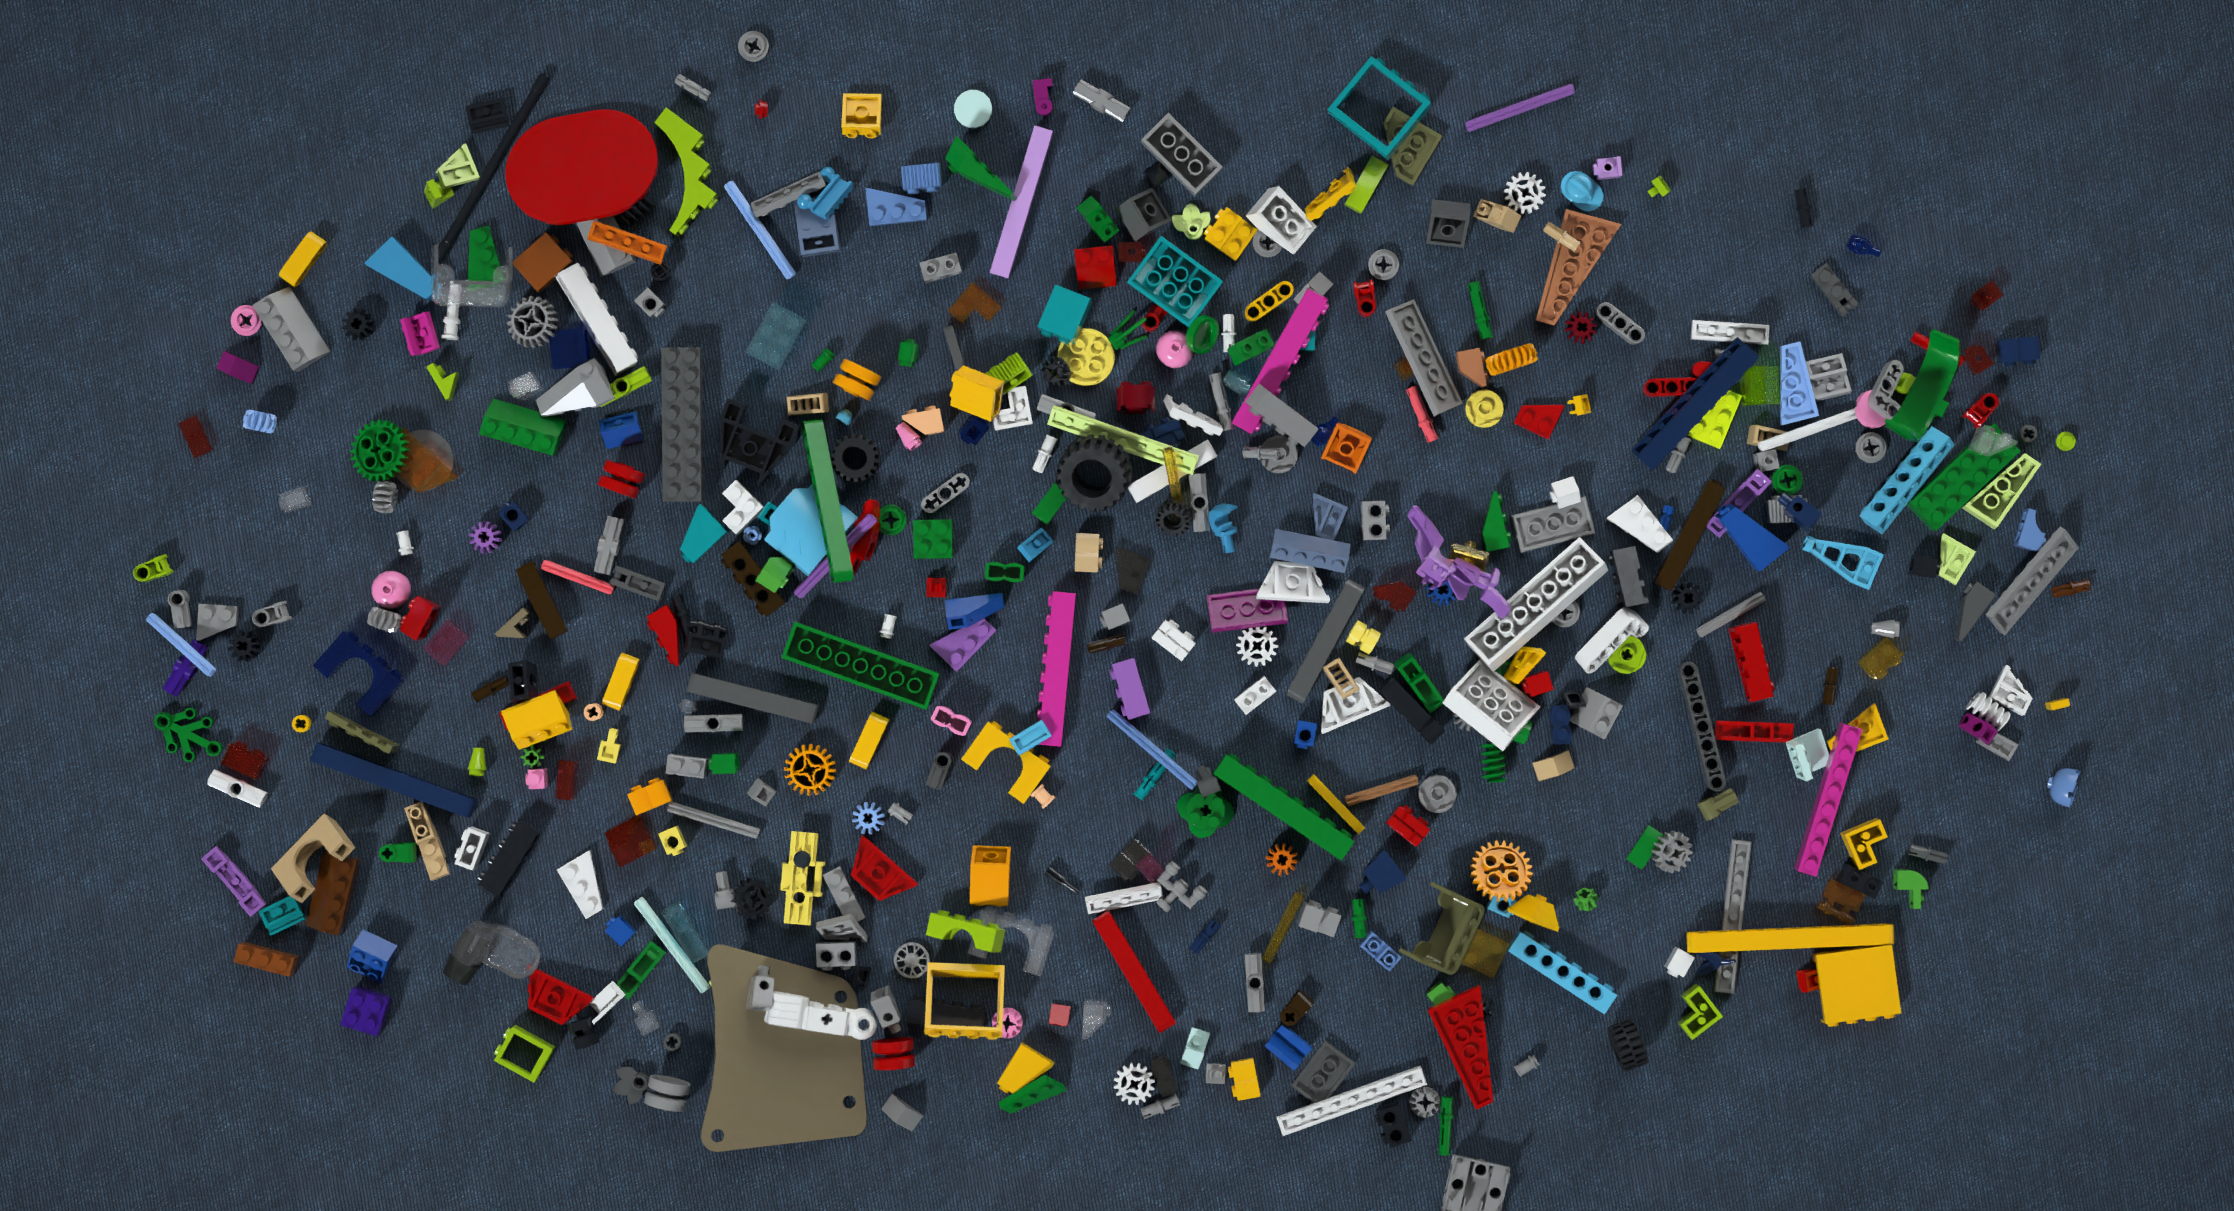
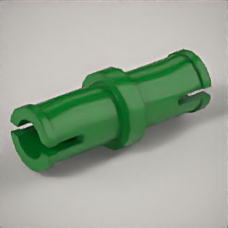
M1353 899L1352 921H1354V938L1367 937L1365 925L1367 916H1365L1364 899Z

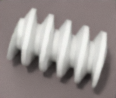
M1978 692L1974 695L1965 708L1968 710L1973 707L1972 714L1974 715L1979 712L1978 718L1985 717L1986 722H1992L1991 725L1993 727H1998L1997 731L2010 718V713L2008 711L2004 712L2003 707L1998 708V703H1992V698H1986L1984 692L1980 694Z

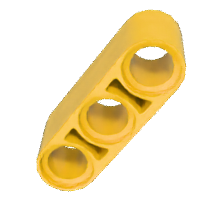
M310 231L285 263L279 273V277L293 287H297L327 246V242Z
M1282 281L1250 303L1245 309V318L1250 322H1256L1285 302L1293 294L1292 284L1288 281ZM1287 286L1290 289V293L1282 295L1279 288ZM1272 297L1274 305L1271 307L1266 306L1264 298ZM1256 308L1259 315L1252 318L1248 315V310Z
M623 652L620 654L603 697V705L621 711L640 659Z
M873 711L871 712L850 757V763L867 770L888 725V718Z

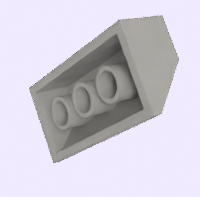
M615 215L594 219L595 221L621 229ZM593 220L577 223L601 278L636 262L631 254L588 240L587 237Z
M291 287L272 293L252 305L293 371L299 372L331 352Z

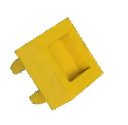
M1588 394L1575 396L1573 400L1567 402L1568 404H1575V410L1570 411V414H1577L1578 416L1591 413Z

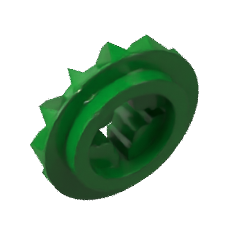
M1792 465L1780 466L1772 475V485L1776 492L1780 494L1785 492L1788 495H1793L1800 490L1803 483L1801 472ZM1785 474L1787 477L1795 478L1789 482V488L1786 483H1780L1785 478Z
M896 505L882 507L880 509L879 530L886 535L900 533L906 525L904 511ZM890 512L893 518L899 519L893 522L892 529L890 523L883 522V520L889 518Z

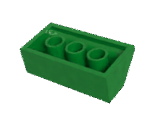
M493 398L484 415L479 434L557 457L567 420L552 415L542 417L538 411Z

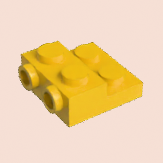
M843 93L842 134L848 138H856L857 135L875 138L877 135H881L882 95Z
M1226 207L1225 210L1220 209L1215 216L1217 221L1214 226L1210 224L1204 232L1206 235L1204 240L1236 262L1258 230Z

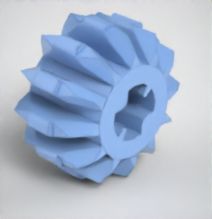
M247 410L243 418V426L246 429L271 434L276 428L277 417L269 413Z
M864 802L865 809L858 805L857 808L860 812L853 811V814L858 816V818L852 819V822L859 821L855 828L859 829L862 826L861 833L863 834L867 828L869 834H873L872 827L879 831L880 828L877 824H884V821L879 820V818L885 817V814L878 815L877 812L882 808L878 807L875 810L876 803L874 802L870 808L868 802ZM865 813H868V815L871 813L873 815V817L871 818V820L873 821L872 823H869V821H864V819L866 818V816L864 815Z

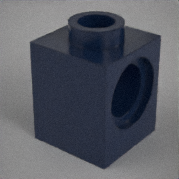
M507 502L500 508L502 510L499 513L500 517L514 532L520 530L531 520L517 502ZM512 510H516L518 513V517L514 521L509 517Z

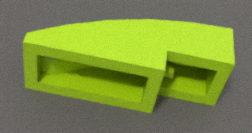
M1371 156L1356 183V187L1344 205L1361 214L1388 164Z

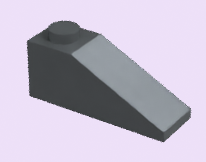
M1978 581L1969 582L1963 589L1964 594L1960 601L1954 636L1956 641H1963L1996 596Z

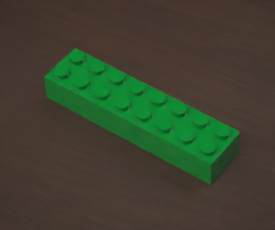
M797 621L793 624L781 657L925 710L929 707L941 674Z
M1230 753V755L1224 754L1213 771L1214 775L1339 860H1343L1354 843L1351 839L1352 834L1343 828L1340 831L1336 829V823L1327 817L1325 820L1320 818L1321 814L1311 806L1309 809L1303 806L1305 803L1296 796L1293 799L1289 797V792L1280 785L1277 788L1274 787L1271 779L1263 774L1261 777L1255 774L1257 772L1255 768L1249 764L1244 766L1239 763L1241 759L1233 753Z

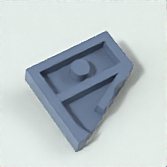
M1313 493L1315 535L1324 539L1335 540L1348 507Z

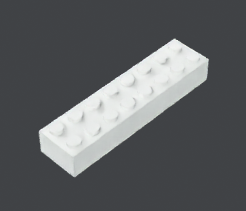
M1579 537L1507 600L1510 606V613L1506 617L1500 618L1494 612L1465 637L1464 640L1494 672L1609 571L1605 562Z

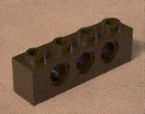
M742 541L737 542L721 554L723 557L722 563L727 569H732L734 572L733 578L739 585L743 584L746 589L744 593L749 600L754 599L757 604L755 608L761 616L765 614L768 617L786 604L778 590L774 593L758 582L753 586L748 584V577L752 574L758 577L762 569ZM739 559H743L746 563L743 570H739L736 567V562ZM761 590L768 592V599L766 601L759 599V592Z

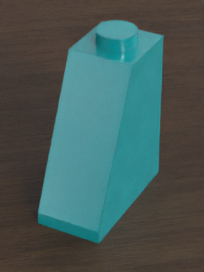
M703 504L697 506L680 548L683 552L681 556L688 563L696 564L728 533Z

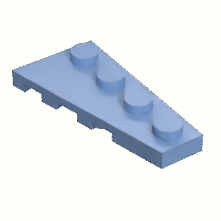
M1801 342L1780 347V426L1819 416Z

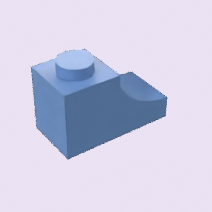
M2024 509L2013 546L2038 552L2045 545L2046 538L2044 537L2046 533L2041 532L2036 524V510Z

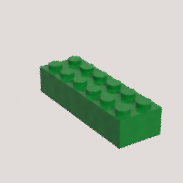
M1995 423L1988 424L1916 492L1907 503V506L1931 531H1936L2005 467L2020 450Z

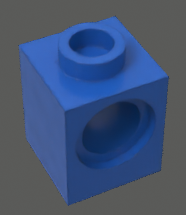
M1297 720L1293 743H1296L1298 748L1308 749L1309 746L1314 745L1317 723ZM1302 730L1310 732L1308 740H1301L1300 732Z
M621 915L617 918L613 916L606 923L608 928L605 932L621 947L637 932Z

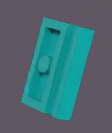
M291 896L258 911L270 936L306 919L299 902Z

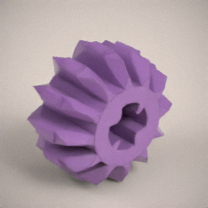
M486 521L485 526L482 522H478L479 528L476 526L472 527L475 534L469 533L470 537H474L469 543H476L474 550L477 551L480 548V552L484 554L486 549L489 553H492V547L495 549L499 548L495 542H502V539L497 538L501 531L495 532L497 529L496 524L491 526V523ZM485 532H487L486 535L489 536V540L482 539V535H485Z

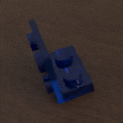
M585 326L552 331L555 337L549 336L552 368L554 370L575 368L591 360L588 334Z

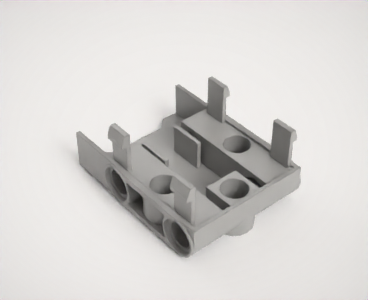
M1453 1154L1441 1211H1501L1511 1175L1510 1167L1486 1162L1482 1159H1473ZM1484 1165L1485 1170L1482 1173H1476V1166ZM1456 1179L1462 1180V1184L1458 1188L1452 1186L1453 1181ZM1492 1188H1499L1498 1195H1490V1190Z

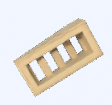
M828 394L788 396V416L829 412ZM810 398H813V408H814V409H812V410H811ZM802 399H805L806 410H803ZM794 400H797L798 411H795Z
M1750 425L1747 444L1758 446V442L1763 441L1764 432H1767L1765 438L1767 440L1772 438V433L1775 437L1787 431L1760 425ZM1789 443L1772 449L1787 451Z
M1340 658L1323 667V671L1343 700L1360 690ZM1340 667L1339 671H1337L1334 674H1331V671ZM1344 673L1343 677L1339 678L1338 680H1335V677ZM1345 679L1349 680L1347 683L1343 684L1342 686H1339V683H1341ZM1349 685H1352V686H1353V688H1351L1350 690H1348V691L1345 692V693L1342 691L1344 688L1348 687Z

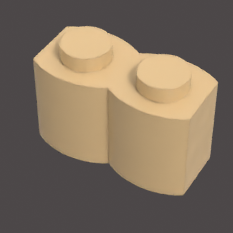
M1076 533V572H1098V568L1102 569V557H1098L1099 549H1103V538H1099V534Z

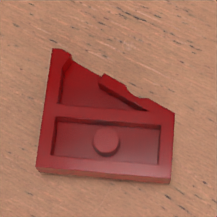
M1522 405L1513 423L1548 440L1564 406Z

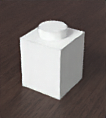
M1573 476L1551 483L1552 491L1549 492L1553 503H1557L1559 509L1581 502L1580 492Z
M1675 946L1664 967L1668 969L1667 973L1676 978L1680 975L1684 978L1695 957Z

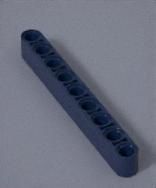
M316 742L310 761L464 817L471 818L477 799L324 743Z

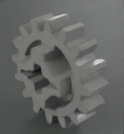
M1671 831L1670 834L1664 832V838L1659 836V843L1654 842L1656 849H1653L1652 852L1656 855L1652 859L1657 861L1655 865L1665 872L1674 873V870L1680 872V866L1686 867L1685 862L1691 860L1688 855L1693 854L1689 850L1692 844L1688 843L1689 838L1680 832Z

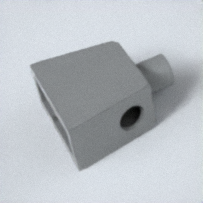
M759 965L757 976L751 977L746 1009L764 1012L771 1009L774 978L769 977L770 967Z
M889 985L871 992V1004L882 1028L888 1026L891 1034L899 1032L901 1030L898 1023L900 1021V1012Z

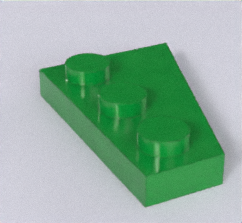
M490 226L470 231L467 292L505 282Z
M1043 1075L999 1101L998 1104L1000 1109L1008 1113H1014L1063 1093L1066 1089L1064 1084Z

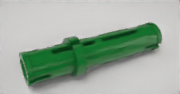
M1480 282L1469 283L1467 286L1475 312V324L1478 325L1481 340L1492 338L1493 335L1489 324L1490 317L1486 312Z
M1441 1096L1439 1155H1450L1452 1119H1454V1114H1452L1454 1097Z

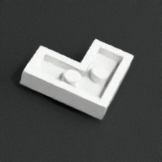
M1026 386L1016 387L1007 392L1010 408L1000 410V413L993 419L995 431L1033 424Z

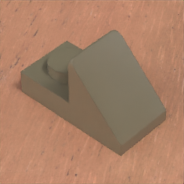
M522 608L495 635L497 637L527 638L517 626H523L529 620L528 616L531 614L529 610Z

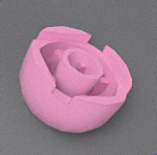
M1170 330L1164 333L1158 339L1156 345V353L1160 362L1170 368H1180L1187 365L1194 353L1186 345V333L1180 330Z
M386 571L379 574L373 581L371 587L372 596L380 606L387 609H396L403 606L410 597L411 584L403 574L397 571Z

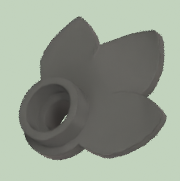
M632 1067L617 1069L616 1073L621 1079L614 1086L613 1092L618 1095L627 1096L629 1104L637 1103L642 1098L643 1091L649 1087L648 1075L643 1072H636ZM638 1078L643 1079V1085L637 1083Z

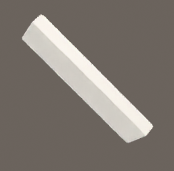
M1692 320L1691 340L1733 342L1738 337L1744 343L1768 345L1770 325Z
M1156 882L1086 896L1085 901L1088 914L1157 901L1163 899L1161 884Z

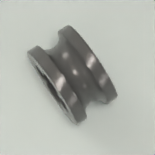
M2032 425L2022 426L2018 431V437L2022 442H2032L2037 437V430ZM2025 429H2026L2027 431H2028V430H2031V432H2032V434H2030L2031 438H2029V437H2024L2023 434L2025 433V432H2024Z
M670 1033L664 1039V1046L669 1051L677 1050L682 1044V1039L677 1033ZM671 1037H674V1040L677 1039L678 1041L675 1044V1047H671L672 1044H668V1041L671 1040Z

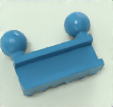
M824 167L820 175H822L825 182L830 183L814 202H812V198L809 195L802 194L798 197L797 204L801 209H810L811 212L829 221L830 215H834L835 209H839V204H843L844 198H848V193L853 192V183L842 180L840 175L835 174L833 168Z

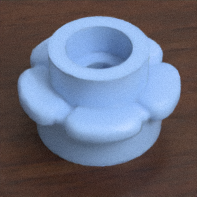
M747 527L744 530L743 539L746 543L749 542L751 545H755L761 540L762 533L758 527Z

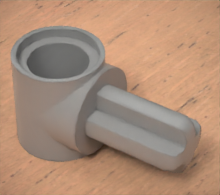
M717 872L718 891L715 893L717 910L734 907L736 904L731 902V900L735 899V896L731 892H735V890L729 887L727 872Z

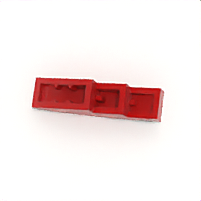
M1716 720L1715 740L1787 742L1793 739L1794 723Z

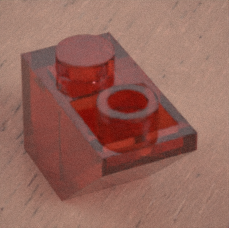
M1403 582L1373 586L1371 589L1374 591V597L1380 601L1385 599L1390 602L1389 607L1396 612H1399V610L1405 611L1417 593Z

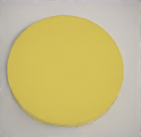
M1090 328L1081 329L1075 344L1069 343L1067 345L1061 342L1057 357L1064 359L1070 367L1071 375L1069 381L1080 386H1092L1102 382L1112 371L1115 361L1114 348L1103 333Z

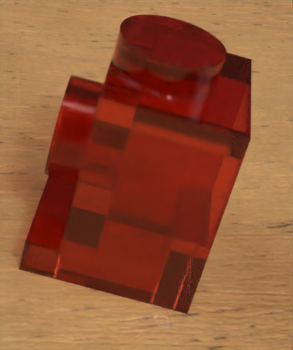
M1119 242V263H1141L1142 258L1146 257V248L1142 246V242ZM1129 249H1135L1136 253L1134 255H1130L1128 253Z
M1973 344L1966 348V353L1962 355L1973 375L1981 373L1994 364L1982 345L1976 346ZM1977 354H1978V355L1980 356V358H1981L1980 361H1977V360L1975 359V356H1976Z

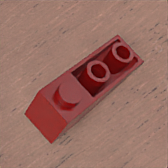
M665 605L648 615L647 619L649 621L646 623L652 632L655 630L658 635L656 640L661 648L665 647L668 652L666 657L671 665L679 666L681 665L679 621L670 606Z

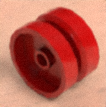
M606 459L603 470L613 474V477L600 475L597 485L637 499L640 489L631 485L630 481L641 484L646 474L635 470L634 467L621 462L615 463Z
M895 1037L872 1041V1052L883 1054L873 1058V1068L875 1070H899L914 1067L915 1055L904 1053L914 1049V1038Z

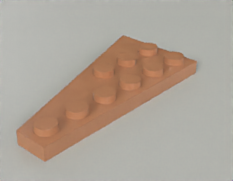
M1568 209L1565 210L1560 229L1566 230V233L1580 241V244L1573 252L1563 244L1556 242L1535 321L1552 326L1556 324L1621 224Z

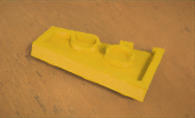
M1348 166L1343 170L1345 174L1339 180L1335 178L1330 183L1331 186L1327 192H1321L1305 208L1306 217L1310 221L1320 218L1326 209L1335 206L1340 198L1353 192L1356 184L1353 172Z
M1875 703L1848 724L1862 729L1856 752L1888 740ZM1835 735L1827 741L1830 751L1832 750Z

